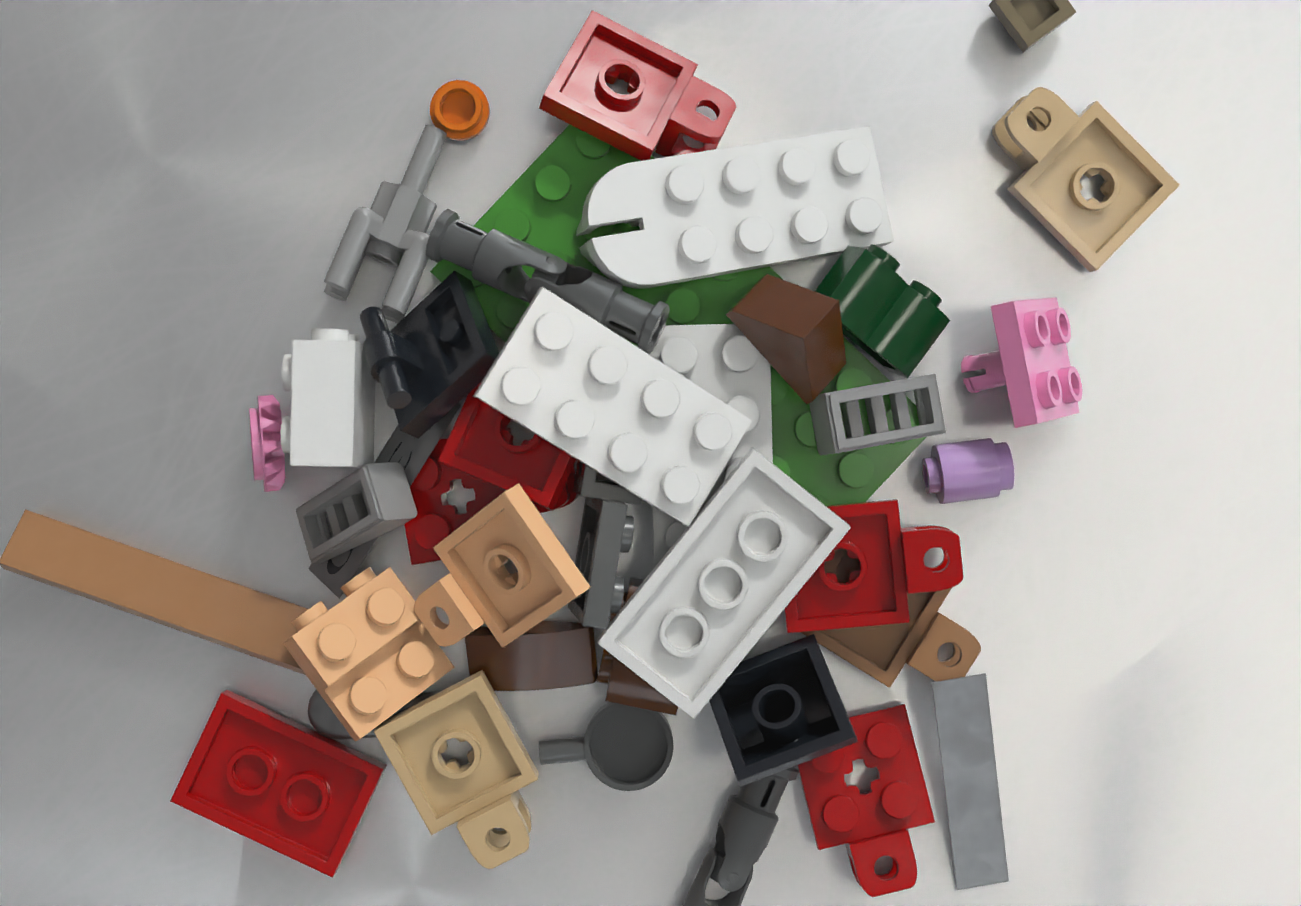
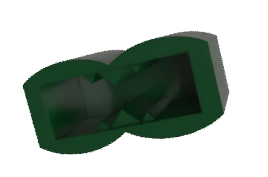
M871 244L868 249L848 245L815 292L839 300L843 334L858 348L889 372L909 378L950 322L949 318L937 308L942 299L934 291L918 281L913 280L908 285L896 273L900 267L899 262L880 247Z

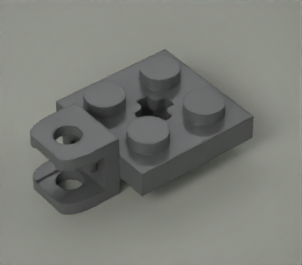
M578 460L573 492L584 496L585 504L575 565L591 588L569 602L568 608L582 626L608 629L610 613H619L624 594V578L616 576L620 552H629L634 533V517L626 515L628 505L625 503L641 505L642 499L615 482L596 480L597 471Z

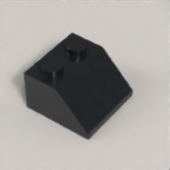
M814 634L741 661L709 700L740 787L858 742Z

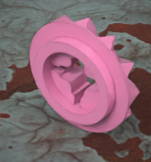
M274 395L257 396L258 408H249L254 481L263 480L264 492L279 491L286 478L285 457L281 447L282 419L280 403Z

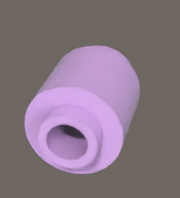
M991 438L933 445L931 457L923 458L922 460L925 490L927 494L936 493L940 504L999 497L1001 490L1013 489L1014 486L1013 459L1009 445L1006 442L994 443Z

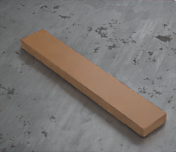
M26 509L0 558V566L5 570L306 675L284 646V643L298 632L291 622L308 610L305 607Z

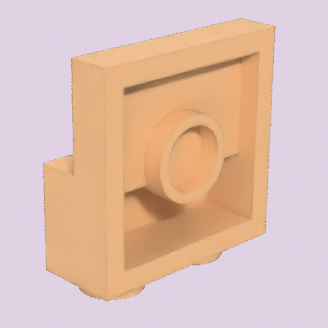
M371 567L362 571L340 588L347 598L330 610L320 601L291 622L298 632L284 643L286 649L355 742L363 738L455 668L415 613V600L391 567L376 576Z

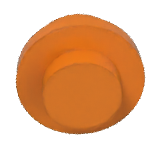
M454 80L442 85L435 92L430 103V116L434 126L447 133V138L465 141L476 137L484 130L489 120L490 107L484 92L478 86L469 81Z

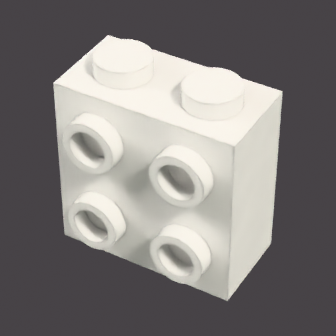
M319 328L311 329V340L292 339V354H285L282 363L283 388L285 391H291V416H284L281 423V447L284 453H290V466L362 467L366 463H374L375 380L371 376L363 351V344L360 343V335L349 334V330Z

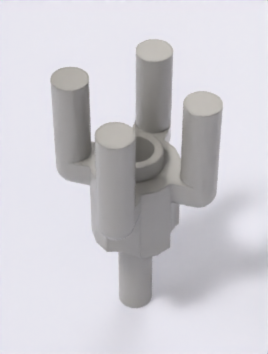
M425 125L401 184L381 182L371 208L360 207L353 212L324 280L327 284L324 290L326 294L346 301L364 257L367 254L383 264L397 267L382 303V310L385 319L397 324L405 317L429 259L426 256V246L429 238L426 232L437 205L426 198L423 192L447 138L446 132L435 126Z

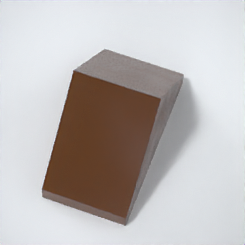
M766 274L726 314L806 404L813 402L847 363L839 300Z

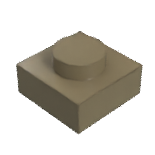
M992 0L988 5L1023 53L1076 13V10L1068 0Z

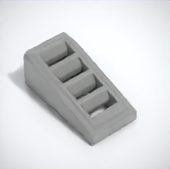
M936 374L822 393L813 402L809 403L817 450L820 455L836 454L946 433ZM911 390L914 391L919 425L911 427L905 391ZM888 394L895 430L890 431L883 401V395ZM860 399H865L871 433L868 435H864L858 403Z
M398 462L366 463L298 507L296 514L311 564H319L402 526L417 516V509L403 466ZM326 511L334 535L332 538L324 515Z

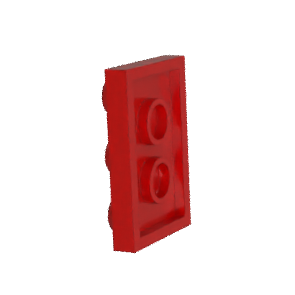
M225 690L218 698L170 802L333 878L341 865L387 764L334 739L326 738L317 731L232 691Z

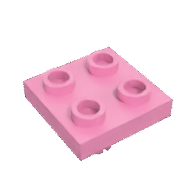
M1057 297L1018 300L991 306L999 350L963 357L961 363L962 373L981 369L986 370L984 375L963 379L967 390L970 393H978L981 390L1006 385L1015 428L1080 413L1078 402L1082 399V383L1077 369L1074 366H1070L1066 346L1071 337L1070 322L1065 310L1061 307L1059 308Z

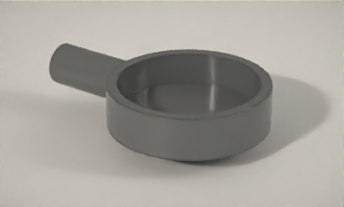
M613 702L607 703L594 714L588 724L584 737L539 741L541 765L586 761L596 778L605 785L621 791L640 790L655 783L666 772L673 755L671 727L661 712Z

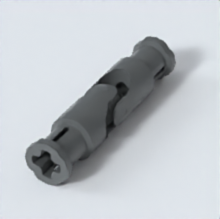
M446 209L438 217L428 238L426 256L430 260L439 263L444 259L472 271L473 279L528 303H531L539 288L544 287L622 338L637 344L638 348L647 354L653 351L668 319L670 311L668 304L659 301L656 305H653L623 292V285L586 268L567 263L558 256L496 229L488 233L460 221V216L450 209ZM522 265L535 269L531 279L524 272Z
M795 767L740 787L737 795L729 797L718 822L716 844L704 857L683 906H741L752 879L753 865L759 860L767 847L779 820L775 811L788 781L796 780L799 773ZM709 878L719 883L724 890L730 891L722 899H705V890Z

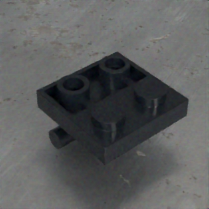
M455 270L390 331L381 308L369 307L360 314V321L366 336V340L363 343V351L371 376L381 384L386 403L390 408L394 409L400 430L417 439L483 381L499 355V350L472 281Z

